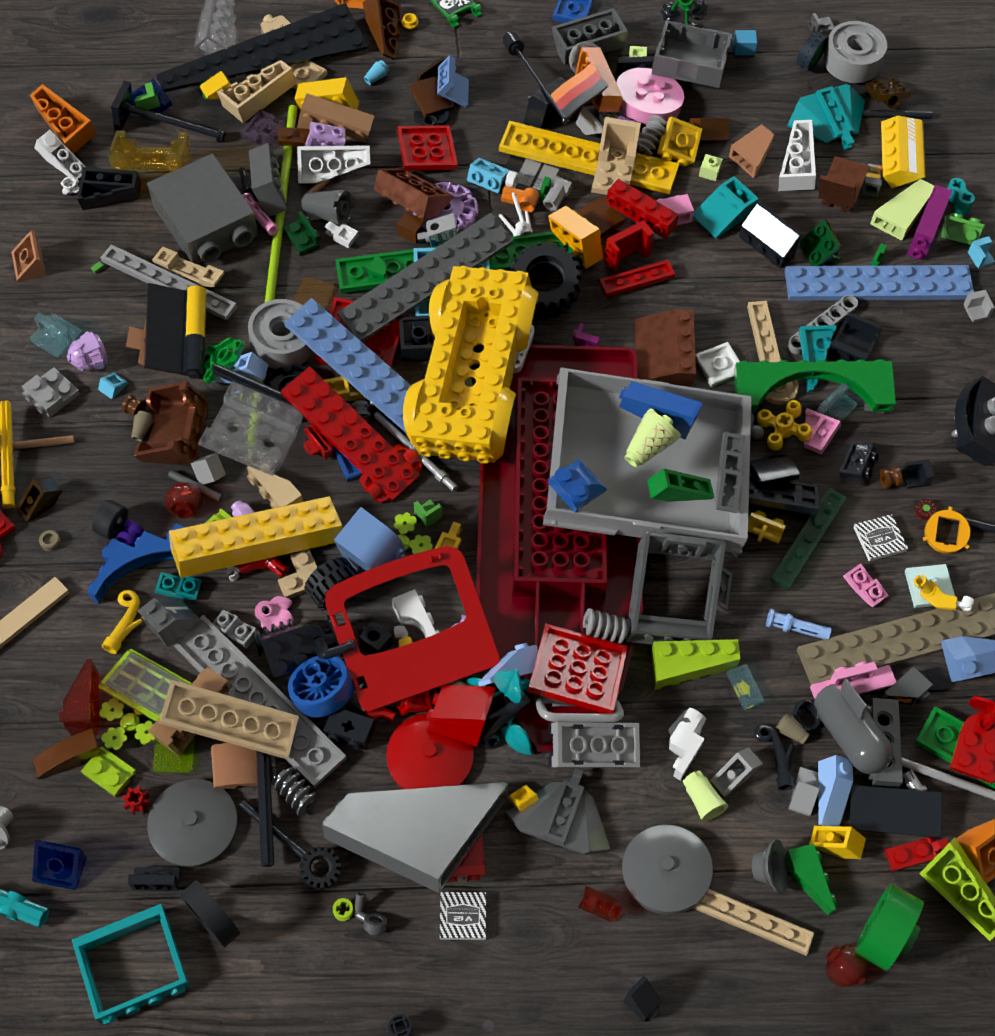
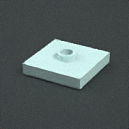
M946 564L906 568L905 575L914 608L932 606L920 595V589L914 585V579L917 575H920V577L921 574L925 575L929 581L935 582L944 594L955 596Z

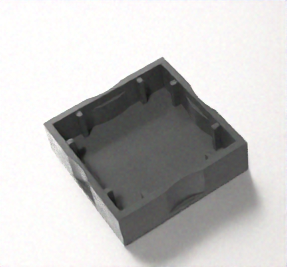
M666 20L661 40L658 43L651 74L719 88L730 48L732 33L698 28Z

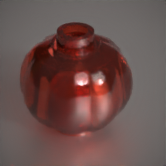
M180 482L167 490L164 496V503L170 514L186 519L192 517L201 509L203 499L198 487L187 482Z
M846 944L839 947L835 945L826 955V975L835 985L850 987L856 984L859 987L867 980L868 976L865 973L868 961L855 953L857 946Z

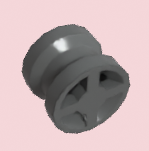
M355 401L350 405L366 422L370 421L371 413L368 411L369 404L367 401Z

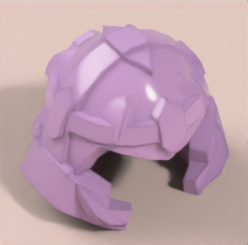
M85 332L80 336V339L74 340L68 349V362L80 371L93 368L95 370H102L108 362L100 337L92 332Z

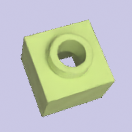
M706 154L700 167L699 177L716 181L723 159Z

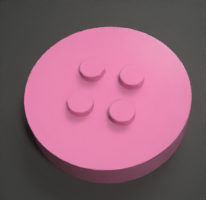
M650 68L629 69L618 77L616 83L623 98L619 110L627 117L646 124L652 115H657L666 122H668V118H677L684 101V92L679 83L673 78L651 74L652 69Z

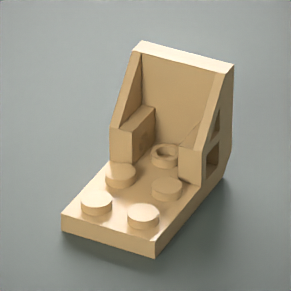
M605 117L592 193L607 195L608 189L617 179L630 185L641 123Z

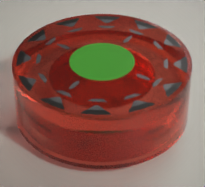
M928 499L920 500L915 507L916 515L923 520H929L937 510L936 505Z

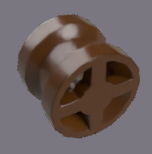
M130 394L124 399L121 410L125 413H131V416L134 417L138 411L145 410L146 402L141 399L137 400L135 396Z
M897 466L892 467L890 470H880L879 479L884 489L890 488L891 485L900 486L902 484V474Z

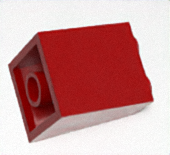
M443 685L440 693L436 692L432 704L435 705L434 709H429L426 721H429L427 730L477 747L496 688Z

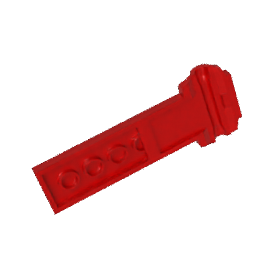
M308 367L281 390V394L363 474L360 477V484L363 486L364 491L370 493L375 501L380 504L387 501L393 502L420 478L421 474L419 471L422 464L417 453L400 444L392 447L311 367Z

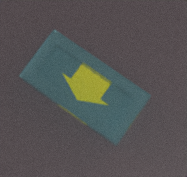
M747 664L727 671L726 674L744 710L764 703L765 700Z

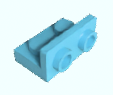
M478 158L470 164L467 181L499 193L502 182L505 181L508 172L511 170Z

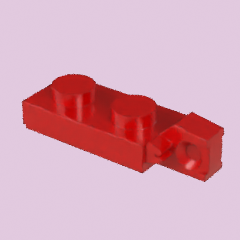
M932 837L923 838L888 848L884 852L892 872H897L931 862L949 843L947 838L935 842Z

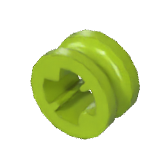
M341 898L334 903L333 913L336 919L347 921L353 916L354 909L351 901ZM345 904L346 908L350 909L345 911L344 915H341L340 911L337 912V909H340Z

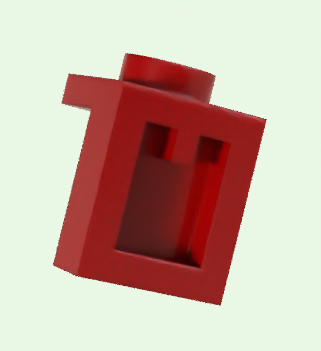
M429 690L397 701L396 706L399 709L400 716H405L408 712H429V709L432 708Z

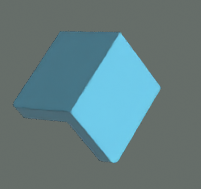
M989 236L973 241L969 248L968 254L978 269L993 265L995 262L988 251L992 244Z

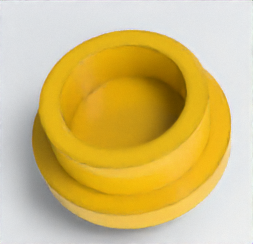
M412 13L405 14L402 19V26L406 29H414L418 26V18Z

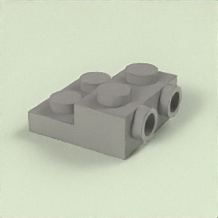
M54 367L42 377L36 375L22 385L24 391L22 395L28 402L33 401L36 409L41 414L45 413L49 417L80 395L79 390Z

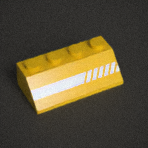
M895 116L882 121L883 177L891 189L926 177L923 121L903 116Z

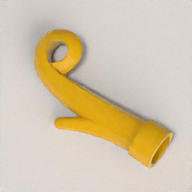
M124 590L118 595L119 604L129 608L110 636L106 637L102 644V648L109 653L117 654L125 637L134 628L143 623L142 619L133 622L139 609L140 600L139 596L132 590ZM130 597L132 600L125 601L124 598Z

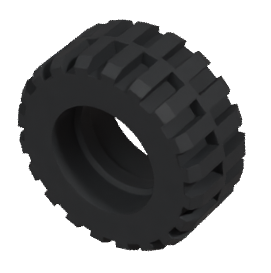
M542 242V245L539 246L533 244L531 249L525 248L521 251V255L515 257L510 271H523L528 273L529 277L540 269H551L559 273L563 278L562 285L550 292L538 291L539 297L535 305L534 314H538V318H544V315H549V318L555 317L556 313L562 315L565 313V308L570 309L579 297L582 278L580 264L578 261H575L574 254H568V249L563 246L559 248L558 244L552 243V245H547V242Z

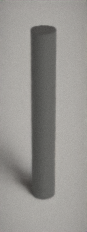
M170 470L168 473V477L218 502L223 498L222 494L174 470Z

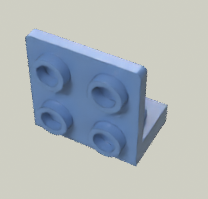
M449 55L438 67L437 94L467 107L469 79L455 73L456 58Z

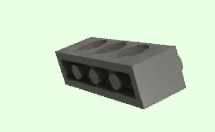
M872 698L869 705H867V711L889 739L893 747V758L885 770L877 774H867L868 780H871V787L898 789L903 783L899 700ZM878 720L884 721L886 726L880 725Z

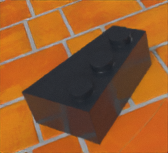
M559 77L545 85V88L551 95L567 80ZM542 88L529 95L523 121L525 125L540 129L546 123L550 124L553 121L552 117L558 113Z
M83 167L77 200L82 210L138 199L142 182L137 171Z

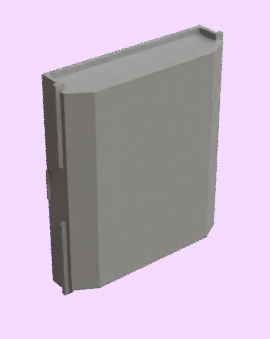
M560 368L559 375L557 376V384L559 385L550 478L559 468L567 467L580 459L607 488V491L574 513L549 485L547 509L543 525L642 538L646 531L707 539L713 538L726 542L725 552L741 554L742 548L748 539L751 396L679 386L646 379L640 380ZM631 381L703 403L686 440L679 438L674 444L638 467H633L625 460L626 450L642 418L619 407L622 400L619 398L620 393L624 387L628 388ZM724 432L745 435L741 471L743 476L737 513L716 510L718 470ZM663 468L711 480L715 498L711 500L676 502L651 499L647 480Z

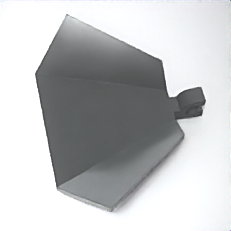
M578 768L574 769L570 782L567 780L552 782L537 791L536 794L539 800L522 812L515 806L506 811L508 818L520 832L584 855L610 852L611 850L594 797L586 792L583 786L579 785L583 770Z

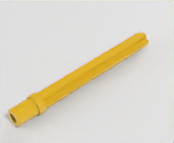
M6 400L0 402L2 507L11 509L15 507L12 407L10 401Z

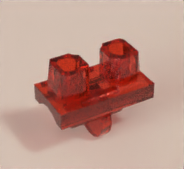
M587 886L584 890V897L578 905L579 909L609 922H613L614 918L618 919L622 911V906L619 905L620 900Z

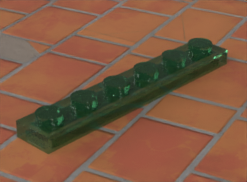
M831 488L827 490L819 503L818 514L811 515L771 577V582L789 591L847 497Z

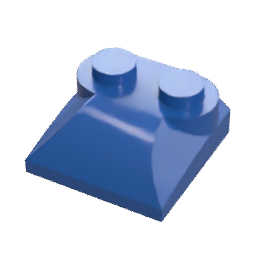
M580 459L567 467L559 468L548 480V484L574 513L607 491V488Z

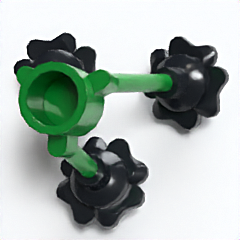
M676 0L674 4L672 2L664 4L662 6L663 9L660 11L663 15V20L677 21L678 16L681 14L678 10L679 4V7L685 11V21L681 23L697 27L696 23H692L689 20V15H692L693 19H702L703 15H707L708 5L705 4L704 0Z

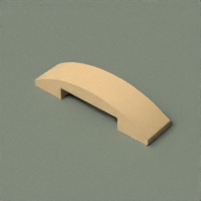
M163 246L152 259L159 267L199 286L215 287L225 274L223 270L208 265L205 268L179 257L178 252Z

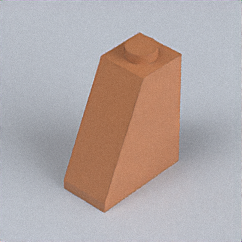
M761 124L731 145L729 157L750 176L755 178L771 148L774 134Z

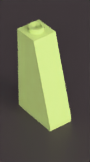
M922 179L918 180L874 212L870 224L903 240L926 208L934 185Z

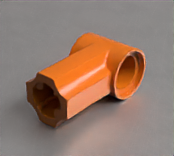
M504 186L501 196L502 202L514 204L512 193H515L521 210L534 211L540 196L537 190L533 188L520 190Z

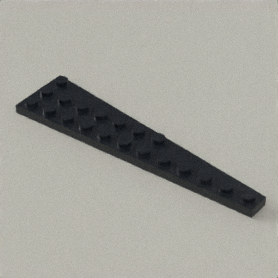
M343 3L158 73L156 77L163 92L188 88L189 86L201 85L220 71L230 79L235 78L236 75H249L261 72L262 69L280 60L291 66L292 64L304 63L307 60H320L321 57H334L340 53L347 52L348 54L368 49V44L347 4Z

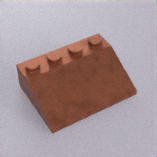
M673 309L635 319V351L637 353L638 379L665 382L679 386H693L696 376L694 310Z

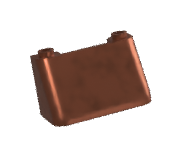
M188 381L149 388L146 404L154 412L153 424L148 444L146 442L138 443L135 448L134 457L141 462L191 465V463L198 460L208 411L207 399Z

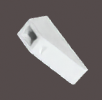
M51 130L36 140L34 148L47 162L68 177L79 179L82 176V170L85 166Z

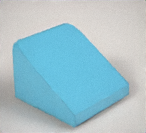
M112 373L100 378L98 390L110 399H113L128 385V382L117 374Z

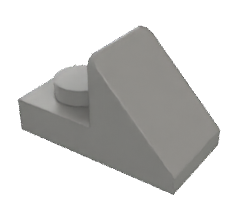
M802 767L799 768L788 810L807 816L811 815L819 792L818 772Z

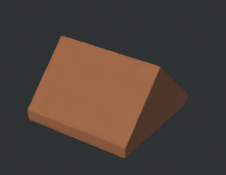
M31 230L11 252L16 280L19 282L46 276L41 247L35 232Z

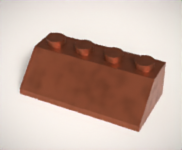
M404 168L378 169L374 190L380 193L381 197L391 199L392 203L402 205L406 211L416 213L417 217L421 219L436 217L453 199L454 195L410 171H404Z

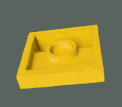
M674 117L668 118L665 135L661 136L657 154L662 155L661 158L671 161L673 159L677 161L679 166L682 167L694 163L702 128Z

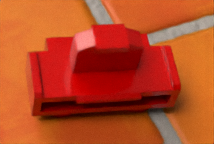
M312 424L304 429L305 435L309 440L304 442L305 451L311 456L320 453L325 460L333 456V445L328 440L325 442L322 438L323 435Z

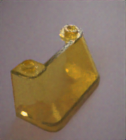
M116 131L108 153L110 165L116 170L172 172L191 162L189 133L179 132L178 139L176 141L171 140V148L137 147L136 139H128L125 131Z

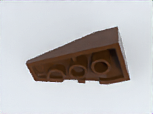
M392 0L364 1V17L381 54L396 60L399 46L397 39L401 34L399 27L403 19L401 4Z

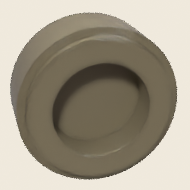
M47 530L40 535L39 543L45 551H54L60 546L61 538L56 531Z

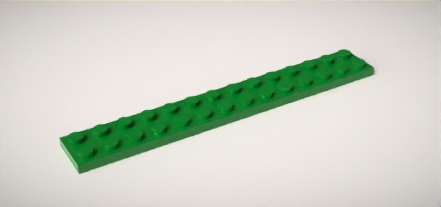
M552 231L512 236L513 244L490 258L489 266L491 270L503 269L510 271L515 257L521 255L523 249L528 248L529 250L531 245L537 244L539 246L542 245V242H547V245H552V243L558 244L559 248L563 246L568 249V254L574 250L568 244L564 245ZM414 249L335 259L340 294L376 288L414 263ZM375 256L380 257L386 265L385 279L372 275L367 271ZM579 256L575 257V261L583 262Z

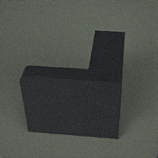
M929 459L906 462L901 471L907 489L930 486L935 477Z

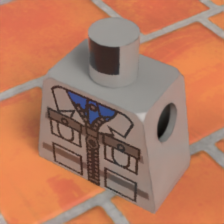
M454 213L427 221V232L417 233L419 244L430 242L431 247L442 245L459 234Z

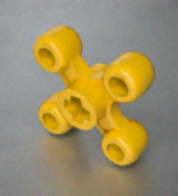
M797 400L789 401L786 405V413H780L777 416L772 415L767 409L758 412V424L761 427L771 426L775 429V432L767 438L769 449L773 451L780 450L783 446V438H788L792 434L803 442L811 439V426L805 423L799 425L794 422V419L799 417L802 412L801 404Z

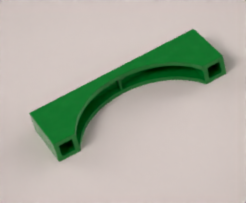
M879 359L876 361L857 360L850 362L846 360H838L836 362H827L826 360H819L817 362H808L806 360L798 362H788L786 360L769 362L763 360L759 362L741 361L736 363L734 368L735 394L751 396L752 413H756L759 405L772 391L782 385L802 379L828 380L843 385L861 397L872 412H892L896 404L892 361Z

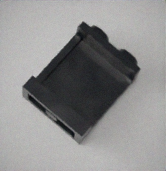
M848 312L838 334L830 345L827 356L836 360H846L847 362L867 361L883 327Z

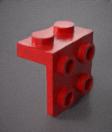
M483 835L480 836L447 883L458 882L457 878H467L468 882L480 881V877H485Z

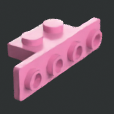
M864 661L856 664L855 667L847 668L844 666L836 669L830 680L812 684L810 689L815 699L823 688L831 684H835L838 690L841 689V685L847 679L860 695L891 687L896 683V679L889 665L877 668L875 662L867 663Z

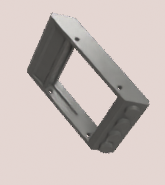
M646 531L638 544L628 616L630 628L625 638L626 642L653 645L654 641L712 640L726 547L724 540L657 533L654 531ZM648 553L712 560L704 621L639 614Z

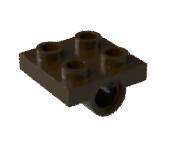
M890 78L886 81L873 80L870 83H866L865 88L877 102L882 101L890 109L897 108L901 104L902 99L911 98L912 92L898 78Z

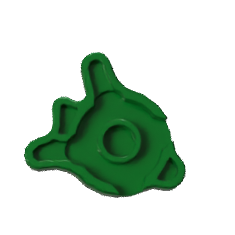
M227 338L216 346L210 345L207 347L205 353L210 359L204 364L207 370L203 378L205 383L211 384L218 377L212 373L215 364L231 369L237 363L245 349V342L243 340Z

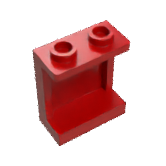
M644 220L607 239L604 264L613 273L618 272L620 260L638 251L644 259L651 256L654 232Z

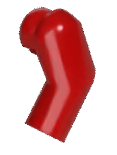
M384 706L371 711H365V717L374 719V722L375 718L382 717L393 723L397 716L396 712Z

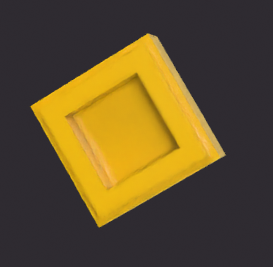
M524 785L508 796L510 802L521 812L539 800L537 794L527 785Z

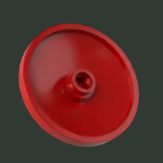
M428 713L413 716L397 727L387 746V765L393 780L401 789L458 786L464 784L473 766V745L428 731L429 721H426Z

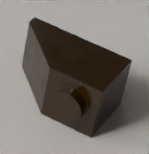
M52 477L33 478L16 509L27 522H30L54 506L63 490Z

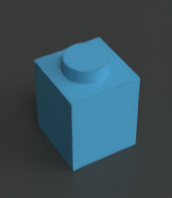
M735 30L734 37L731 39V48L734 49V55H755L757 46L756 30Z

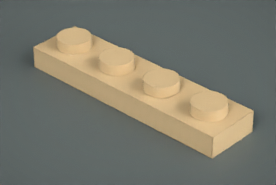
M767 301L748 302L747 308L759 361H781Z

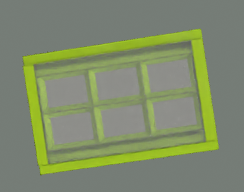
M130 648L105 676L98 687L157 722L161 716L171 680L189 685L192 683Z

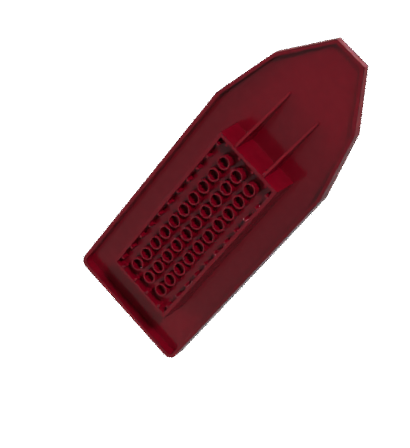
M530 345L522 370L518 373H513L510 390L516 394V398L511 411L504 453L495 463H480L476 592L497 648L499 661L508 652L516 650V645L527 643L528 646L537 645L539 650L545 624L586 635V628H583V617L589 608L593 609V611L599 610L601 613H609V615L614 614L617 618L621 616L625 620L628 619L638 544L641 538L543 525V519L547 509L548 480L550 478L559 385L557 384V376L559 375L560 368L638 379L637 353L632 348ZM643 591L639 614H642L643 611ZM592 630V632H591V634H590L589 636H593V637H594V631H593V630ZM600 632V634H599V636H598L597 638L602 639V633H601V632ZM608 635L605 640L610 641V635ZM626 639L621 643V645L628 646L617 700L623 691L634 643L626 642ZM532 673L525 674L522 676L530 680ZM493 683V687L496 688L495 692L499 691L496 684ZM504 693L498 695L504 705L511 701ZM532 702L527 708H523L517 713L514 720L526 731L531 745L536 752H552L551 734H548V723L553 722L543 719L538 713L536 704ZM579 706L546 707L547 711L552 713H600Z

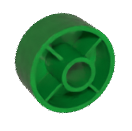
M890 883L864 926L856 943L854 953L881 969L888 971L900 952L906 955L917 939L921 927L916 925L922 911L924 901L897 885Z

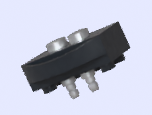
M981 376L967 383L958 396L954 417L956 430L952 432V436L957 438L956 449L959 452L987 466L995 462V383Z

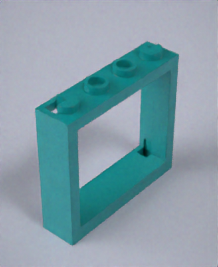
M162 904L72 939L95 1020L100 1024H111L117 1020L118 1016L135 1014L140 1011L142 1006L159 1004L163 1001L164 997L169 995L178 996L184 993L186 988L190 987L166 911ZM160 921L179 980L104 1011L86 951Z

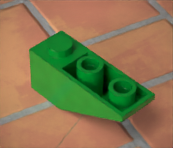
M814 844L788 850L785 854V860L791 878L828 916L832 915L836 910L837 902L834 894H831L828 888L829 878L827 873L822 870V857L819 850L815 849Z

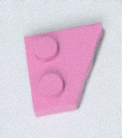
M807 408L805 411V424L811 426L812 437L804 442V448L822 455L840 428L841 421Z

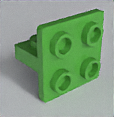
M951 213L950 216H945V223L940 237L971 245L973 241L980 238L985 224H981L982 220L969 218L965 220L963 215Z

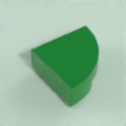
M544 177L539 201L541 202L544 201L550 191V177Z
M880 244L870 266L880 265L887 250V245Z
M375 256L367 271L372 275L385 279L386 265L380 257Z

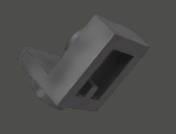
M816 13L812 14L809 21L810 31L814 32L816 30L824 35H830L831 31L835 28L829 17L819 19Z

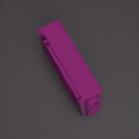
M935 184L908 250V256L925 260L953 190Z

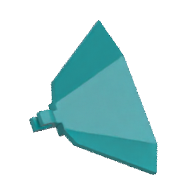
M848 84L834 88L833 86L824 88L799 99L787 126L792 128L796 120H812L813 139L828 144L841 137L844 150H848L855 143L851 134L858 135L865 100Z

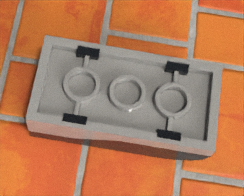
M548 723V734H551L552 753L551 756H548V767H640L639 723Z

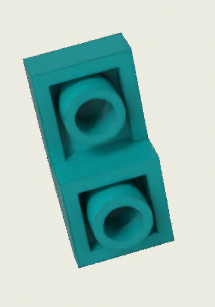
M161 572L155 593L174 598L196 600L202 580L189 576L180 578Z

